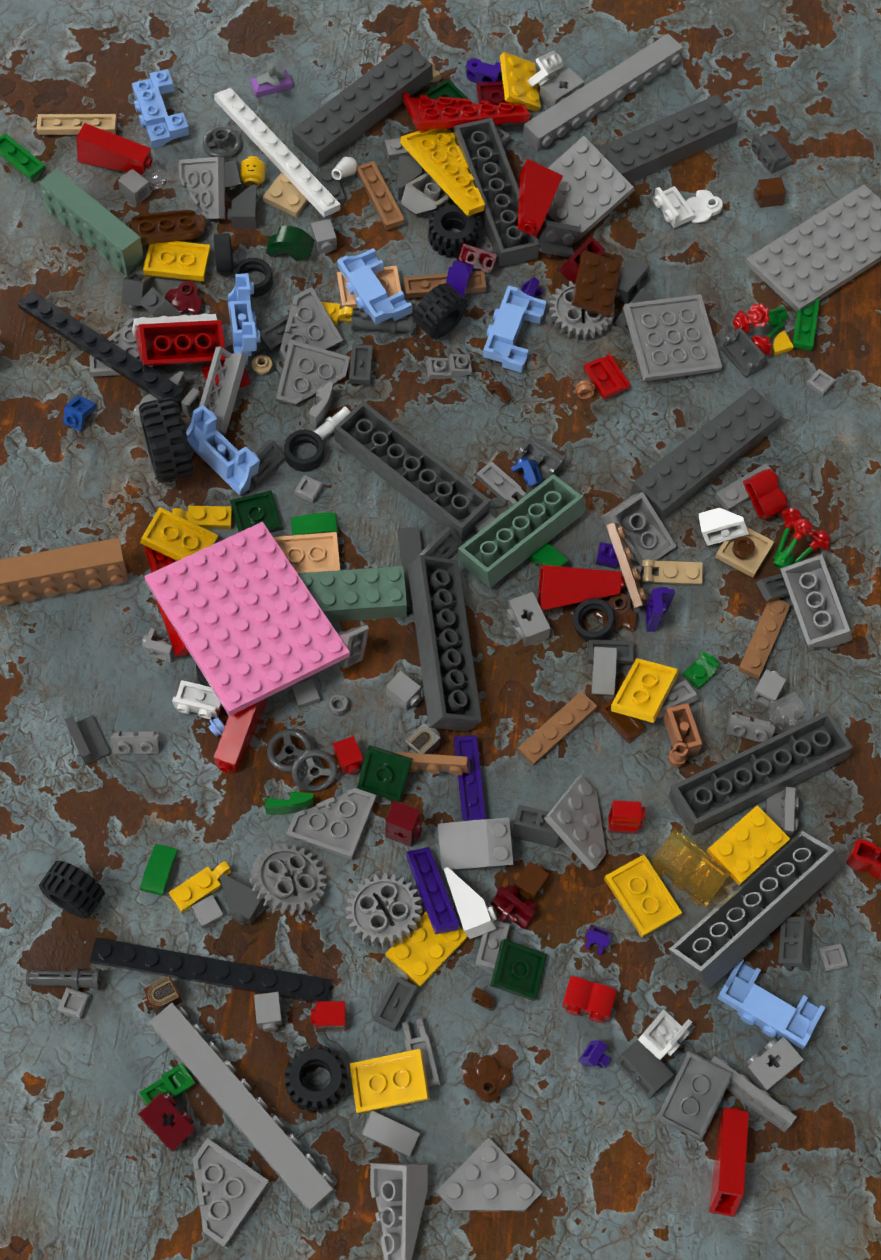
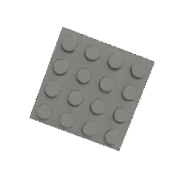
M583 136L548 167V169L563 175L547 214L554 222L578 226L581 233L574 242L576 243L633 193L635 189L593 144Z
M701 294L624 305L623 310L643 381L716 372L722 369Z

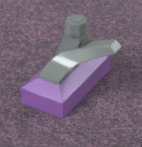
M273 63L267 65L266 74L250 79V84L256 98L293 88L287 70L276 71Z

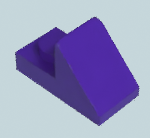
M454 260L452 267H449L446 283L464 297L474 265Z

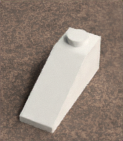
M445 868L444 872L464 932L468 938L472 939L495 930L494 920H497V916L493 907H488L483 898L451 869Z

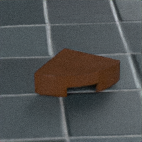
M490 382L486 385L491 394L495 393L500 397V401L507 403L512 399L502 382Z
M475 988L471 1001L493 1011L496 1005L494 998L483 990Z

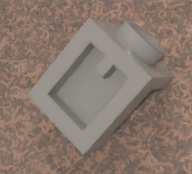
M150 628L149 633L144 635L142 647H144L146 656L172 662L174 657L172 645L163 640H158L157 642L156 630Z

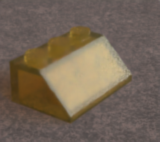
M675 828L655 854L651 863L657 873L662 876L666 875L672 880V884L677 889L686 891L693 902L700 906L703 905L705 908L723 889L731 874Z

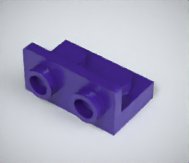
M667 587L653 588L645 607L647 632H655L658 624L662 623V615L668 611L675 595L674 589H668Z

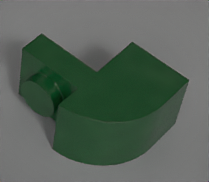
M289 225L279 226L278 233L269 237L266 253L273 257L286 252L295 261L311 256L315 240L298 227Z

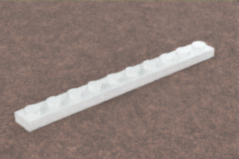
M231 88L214 94L216 103L323 217L340 210L341 204Z

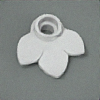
M698 190L696 197L686 200L695 214L692 223L708 221L711 216L719 214L723 207L722 200L719 197L713 196L708 190Z

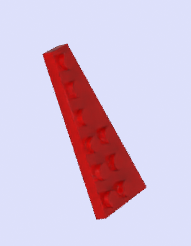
M403 93V102L417 130L428 131L430 129L445 130L454 128L456 125L492 118L496 125H503L504 123L519 124L530 121V113L525 104L501 102L499 105H492L488 101L482 100L481 104L470 103L471 99L439 97L438 100L428 98V95L412 98L410 94Z

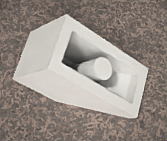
M721 508L699 513L701 532L707 546L749 534L744 518Z

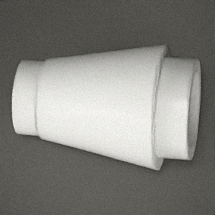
M343 157L332 170V177L335 180H340L354 175L357 170L356 160L352 157Z

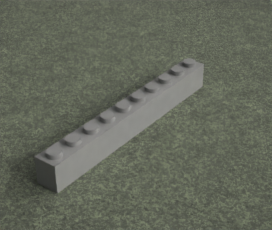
M666 34L525 123L523 138L537 151L548 147L553 141L564 137L567 132L578 128L583 122L592 119L600 111L606 110L614 102L622 100L625 95L636 91L638 87L650 82L658 74L664 73L672 65H677L682 58L683 47L673 37Z
M173 1003L168 1005L149 1022L151 1028L311 1214L333 1194V1188L331 1187L334 1184L325 1172L320 1174L315 1169L317 1163L308 1153L302 1154L298 1149L301 1145L292 1134L287 1136L283 1132L282 1128H284L282 1122L275 1115L272 1118L265 1111L268 1109V1106L260 1097L255 1099L251 1095L250 1091L252 1088L243 1078L240 1081L234 1075L236 1069L228 1060L223 1062L219 1058L220 1051L212 1042L207 1044L202 1038L205 1035L196 1023L192 1026L188 1022L187 1018H189L187 1012L181 1006L176 1008Z

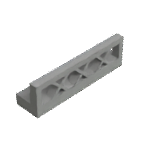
M220 346L215 349L199 407L204 405L208 410H211L217 418L216 429L221 434H226L247 356L243 353L231 354ZM221 355L226 357L224 366L220 362ZM218 374L219 384L216 386L215 376ZM210 394H213L214 398L212 405L209 401Z

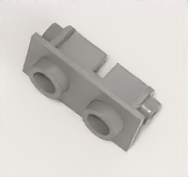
M735 713V715L730 714L726 734L764 742L773 737L775 725L771 724V721L754 719L753 722L750 721V717Z
M118 731L111 736L113 754H159L158 742L160 735L155 733V731L139 732L138 736H135L134 732Z

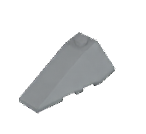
M425 173L406 184L400 204L417 214L438 208L448 202L450 197L428 173Z
M371 1163L370 1191L372 1198H376L378 1212L375 1215L377 1222H381L383 1232L381 1245L385 1260H412L427 1195L428 1165Z

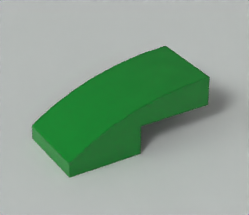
M315 513L291 518L292 535L337 532L338 534L337 514Z
M548 543L528 558L536 566L552 565L565 567L568 564V559Z
M290 791L289 800L266 798V815H284L308 809L314 806V793Z
M159 844L154 845L143 875L140 891L163 896L170 880L171 869L178 855V849Z
M183 1063L161 1075V1079L140 1091L139 1095L145 1105L160 1092L163 1095L168 1093L176 1100L193 1087L195 1082Z

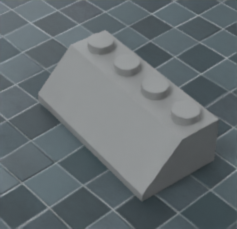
M822 554L780 569L808 647H834L853 640Z

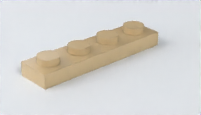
M38 114L37 134L78 135L83 124L86 123L116 135L117 117L116 114Z

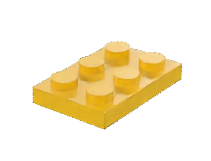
M503 52L500 55L505 101L525 104L527 109L538 112L541 109L538 84L531 87L527 81L537 73L535 63Z
M179 241L149 244L143 268L144 275L204 282L211 251L210 245Z
M159 507L140 543L178 561L215 544L218 535Z
M636 658L611 704V711L654 723L678 677V669Z
M757 805L711 845L706 852L740 886L787 844L790 838Z
M645 854L604 877L607 885L641 938L682 915L680 908Z
M427 911L421 916V922H415L417 930L410 929L411 937L403 935V943L397 941L394 947H391L385 953V956L419 988L468 939V936L460 926L456 931L435 935Z
M421 1049L350 1063L355 1107L358 1114L430 1100L423 1050Z

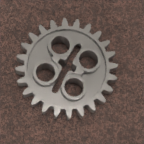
M569 281L568 287L562 284L561 290L556 289L549 302V315H551L550 321L555 322V328L561 327L560 333L568 331V337L575 334V338L578 339L579 335H582L584 340H586L587 335L594 338L595 332L602 335V330H608V325L612 324V319L614 318L615 304L609 318L582 309L585 323L583 324L581 308L571 305L575 285Z
M284 843L280 849L275 844L272 850L267 847L264 853L260 852L252 865L253 867L250 871L252 875L250 883L254 884L252 891H259L257 899L264 898V906L272 904V911H275L278 907L282 915L285 910H289L291 916H293L295 910L302 915L305 909L310 911L313 906H317L324 894L323 891L327 885L324 883L326 876L321 875L324 868L316 867L319 860L312 861V853L305 855L304 848L296 851L294 844L291 849H288L286 843Z
M386 873L383 874L382 879H378V876L375 874L374 881L372 882L365 878L366 885L363 886L358 883L359 891H351L354 899H347L348 906L350 907L345 908L348 915L346 920L350 924L351 932L355 931L357 939L362 937L364 944L371 940L372 947H375L377 942L381 943L382 948L385 947L386 942H389L394 947V940L396 939L403 943L402 936L405 935L410 938V929L417 930L415 922H421L419 914L423 913L422 906H419L422 902L421 898L418 897L417 889H413L411 882L405 885L404 877L397 881L395 874L392 875L391 879H387ZM389 893L394 894L392 897L389 898L384 897L386 894ZM375 894L381 900L385 911H388L391 921L395 924L394 926H390L385 913L380 909L374 897ZM368 904L373 905L369 909H364V907ZM398 912H405L402 916H395ZM377 923H384L382 927H374Z

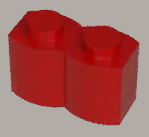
M771 469L762 470L743 481L744 488L752 500L754 510L760 519L769 518L788 507L787 496L779 489L778 476Z
M612 800L608 815V832L637 834L638 829H642L646 815V809L641 807V801Z
M856 840L850 849L846 864L856 871L868 872L872 877L881 880V849L870 841Z
M570 976L562 1007L571 1015L579 1016L580 1013L586 1014L591 1021L603 1023V1021H609L617 990L583 978Z

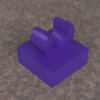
M535 277L523 283L520 289L525 294L536 298L535 295L540 296L543 294V291L538 288L540 281Z
M600 542L595 565L617 569L618 559L612 544Z
M591 924L585 937L588 939L585 949L588 950L592 943H596L599 946L597 954L600 955L604 946L608 947L613 934Z
M601 1040L590 1041L578 1061L585 1067L597 1065L600 1068L602 1066L607 1068L611 1059L604 1054V1051L608 1046Z

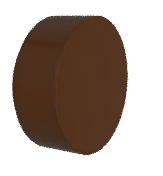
M748 537L737 538L732 546L733 554L739 559L750 558L755 550L754 542Z

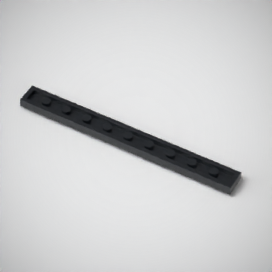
M31 290L17 303L19 309L155 398L173 397L177 399L183 393L180 386L149 366H143L140 360Z
M102 938L95 939L90 958L91 963L166 977L170 975L172 978L261 994L278 992L279 997L311 1003L327 1001L331 985V979Z

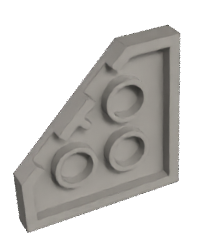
M224 157L179 160V181L188 188L190 197L196 205L201 207L205 219H225Z
M312 287L293 297L279 350L283 360H285L290 339L325 350L343 341Z
M130 318L119 332H114L107 340L141 361L138 354L136 337L133 338L132 332L133 321L136 318ZM90 355L91 377L120 375Z
M290 339L275 400L295 406L315 395L321 386H325L329 381L335 384L344 379L350 357Z
M581 775L574 780L544 819L586 867L592 870L597 867L605 856L606 848L597 792Z
M353 788L336 798L332 797L322 801L308 810H301L294 814L286 837L352 860L376 801V795Z
M488 1137L436 1191V1194L453 1212H525L542 1194V1191Z
M207 1138L192 1159L204 1234L225 1248L269 1181Z

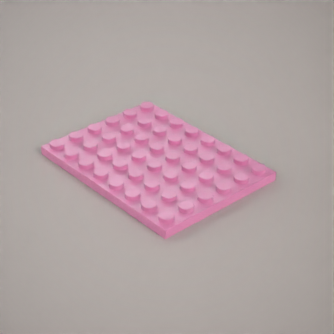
M263 522L144 576L148 587L229 716L350 657V651Z

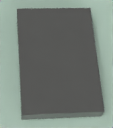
M688 1050L656 1118L702 1141L733 1073Z

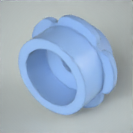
M218 716L214 720L210 719L211 725L209 729L216 737L222 736L225 728L223 721Z

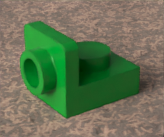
M702 651L698 659L683 672L682 676L699 690L717 673L719 664L714 656Z

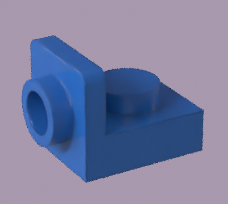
M78 395L65 405L63 423L81 431L84 419L96 410V403Z
M522 458L515 462V466L511 467L512 472L524 470V480L531 487H537L544 482L536 460Z

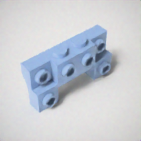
M168 69L149 73L150 79L132 83L133 93L136 101H134L137 113H141L139 115L141 127L146 128L152 149L162 147L173 139L189 135V127L184 113L168 116L161 94L174 91L173 81Z
M374 248L356 256H345L337 260L338 268L348 282L345 284L348 293L355 296L358 308L363 309L366 315L371 317L375 325L390 318L396 321L413 313L412 305L410 302H406L403 291L390 297L387 296V292L375 275L384 270L382 260L377 259Z
M248 273L235 274V286L228 294L234 354L243 353L247 356L245 365H248V356H252V351H256L257 343L260 342V330H257V327H255L256 316L255 311L251 310L250 294H254V284L249 282Z
M508 285L500 308L495 309L493 315L494 324H490L486 335L488 339L483 349V357L502 362L503 368L522 373L528 357V349L514 345L524 320L540 324L547 301L529 296L520 289Z
M201 405L193 411L190 426L186 431L189 446L234 491L242 495L250 489L251 477L258 473L260 460L246 446L238 451L216 429L217 418L215 414L204 405Z
M742 959L734 966L717 999L737 1010L736 1014L741 1016L740 1019L749 1025L755 1024L762 1029L765 1035L771 1038L776 1037L779 1039L780 1037H785L787 1041L803 1050L825 1007L822 1005L819 1008L806 1001L808 997L805 995L800 999L796 1008L758 985L753 984L761 970L759 968L754 970L743 964L744 959Z

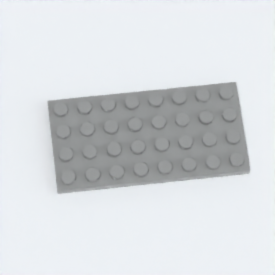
M862 185L746 258L745 264L796 312L797 310L804 311V309L813 305L817 299L820 298L821 300L881 261V199L865 185Z

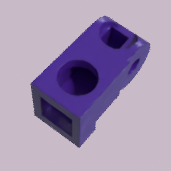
M476 58L470 59L466 63V77L474 83L500 82L502 79L501 63L496 62L495 65L482 63L481 60Z

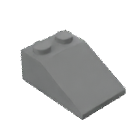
M643 492L632 495L601 516L605 525L615 522L619 526H623L626 533V538H624L626 547L629 546L634 557L633 561L638 566H642V560L656 561L677 547Z
M509 817L438 824L441 871L447 867L454 870L513 865Z

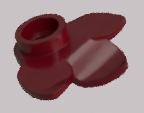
M192 281L182 282L179 287L170 289L164 297L181 314L189 310L192 314L198 315L201 311L202 300L197 295L198 288L196 284ZM190 288L189 292H184L185 289Z

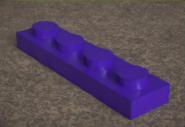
M477 735L454 737L455 756L468 757L470 762V773L457 775L462 821L486 819Z
M430 848L407 851L406 858L435 935L458 930L459 923Z

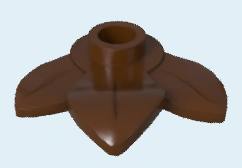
M623 593L613 595L610 600L605 602L611 606L615 614L616 626L614 632L621 625L632 632L636 626L637 617L636 613L630 608L631 602L629 597ZM618 600L624 602L622 607L615 605ZM595 609L594 616L603 618V627H605L607 624L606 614L602 610Z
M485 1055L479 1060L477 1069L464 1068L462 1072L465 1085L469 1089L476 1091L477 1096L484 1102L495 1101L500 1096L501 1090L510 1084L512 1076L509 1068L499 1069L496 1060L489 1055ZM492 1087L493 1089L491 1091H486L484 1088Z

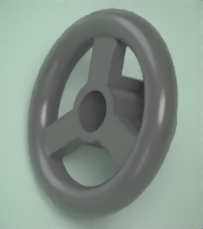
M217 127L207 132L204 136L203 148L211 157H232L241 148V138L231 128ZM229 134L236 141L234 148L229 145ZM213 136L214 141L209 142V139ZM211 148H224L227 152L217 153L211 150Z
M285 729L277 732L270 739L267 745V757L270 763L278 770L292 772L293 765H285L281 762L293 764L300 754L306 752L297 749L291 743L290 736L301 739L306 751L312 750L309 738L301 731ZM283 737L285 745L281 753L275 757L274 746ZM288 750L294 751L292 754L286 753ZM305 760L300 764L299 770L306 766Z
M308 750L300 754L294 761L291 772L292 778L299 788L308 792H319L328 788L334 782L337 776V764L334 758L325 751ZM318 757L324 758L329 763L330 768H323L322 761ZM305 760L307 763L304 767L306 776L301 780L298 770L300 764ZM320 775L329 776L321 784L309 785L313 778H317Z

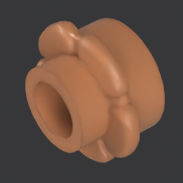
M587 380L579 382L575 387V393L580 399H588L594 395L595 385Z

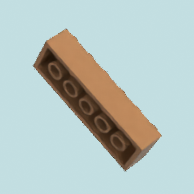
M120 538L1 559L0 605L7 606L14 602L33 601L40 597H54L61 593H76L83 589H98L104 585H119L129 581Z

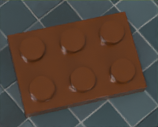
M584 250L580 257L571 305L609 318L613 311L621 263Z

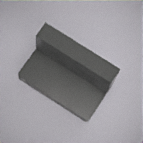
M73 716L64 719L85 766L110 755V751L93 716L78 722L75 721Z

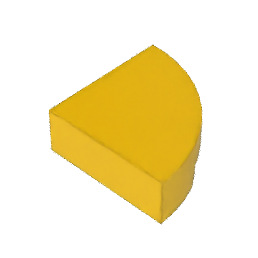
M785 331L780 332L774 339L772 347L774 356L793 350L794 346Z

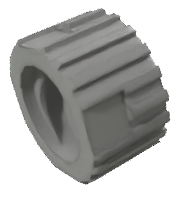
M339 694L332 696L328 703L329 711L335 716L345 715L349 708L347 698ZM336 702H341L343 707L337 709L333 705Z

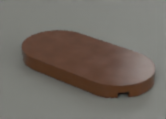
M192 210L140 214L133 217L132 221H128L126 224L140 236L141 244L191 240L202 236L206 231L205 217L202 214L200 216L195 214V211Z

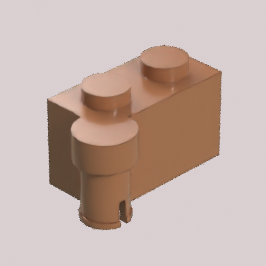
M688 703L667 708L663 717L673 747L669 753L668 762L675 768L682 767L687 757L699 754L702 746V741Z

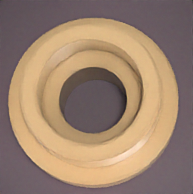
M258 355L253 358L251 366L257 374L265 375L271 370L272 361L266 355Z

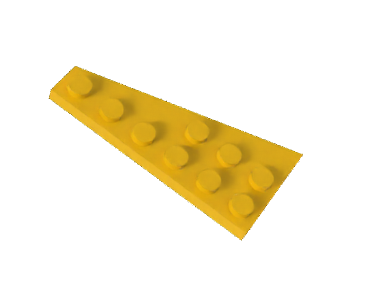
M450 128L445 130H420L401 136L400 144L467 216L484 211L485 203L479 189L473 183L474 178L472 174H469L468 164L460 146H457L455 142L456 137L454 133H451Z

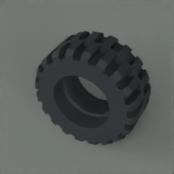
M166 397L142 403L139 406V414L157 481L165 483L190 477L194 473L193 461L176 399Z

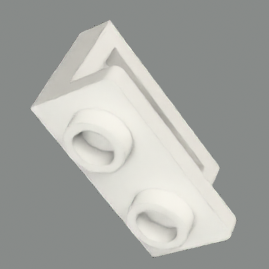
M553 50L538 57L536 62L541 70L527 81L531 87L537 84L541 86L557 76L556 72L564 67L560 55Z
M675 186L665 191H662L660 187L655 189L654 204L657 208H660L665 220L670 222L673 228L694 220V212Z
M181 680L176 697H173L172 700L177 711L185 714L190 712L198 713L200 717L206 719L219 717L222 707L221 702L211 687Z
M663 1009L638 1040L660 1060L666 1053L671 1056L680 1046L677 1041L681 1043L689 1035L690 1032L687 1028L691 1025L692 1021L688 1019L681 1026Z

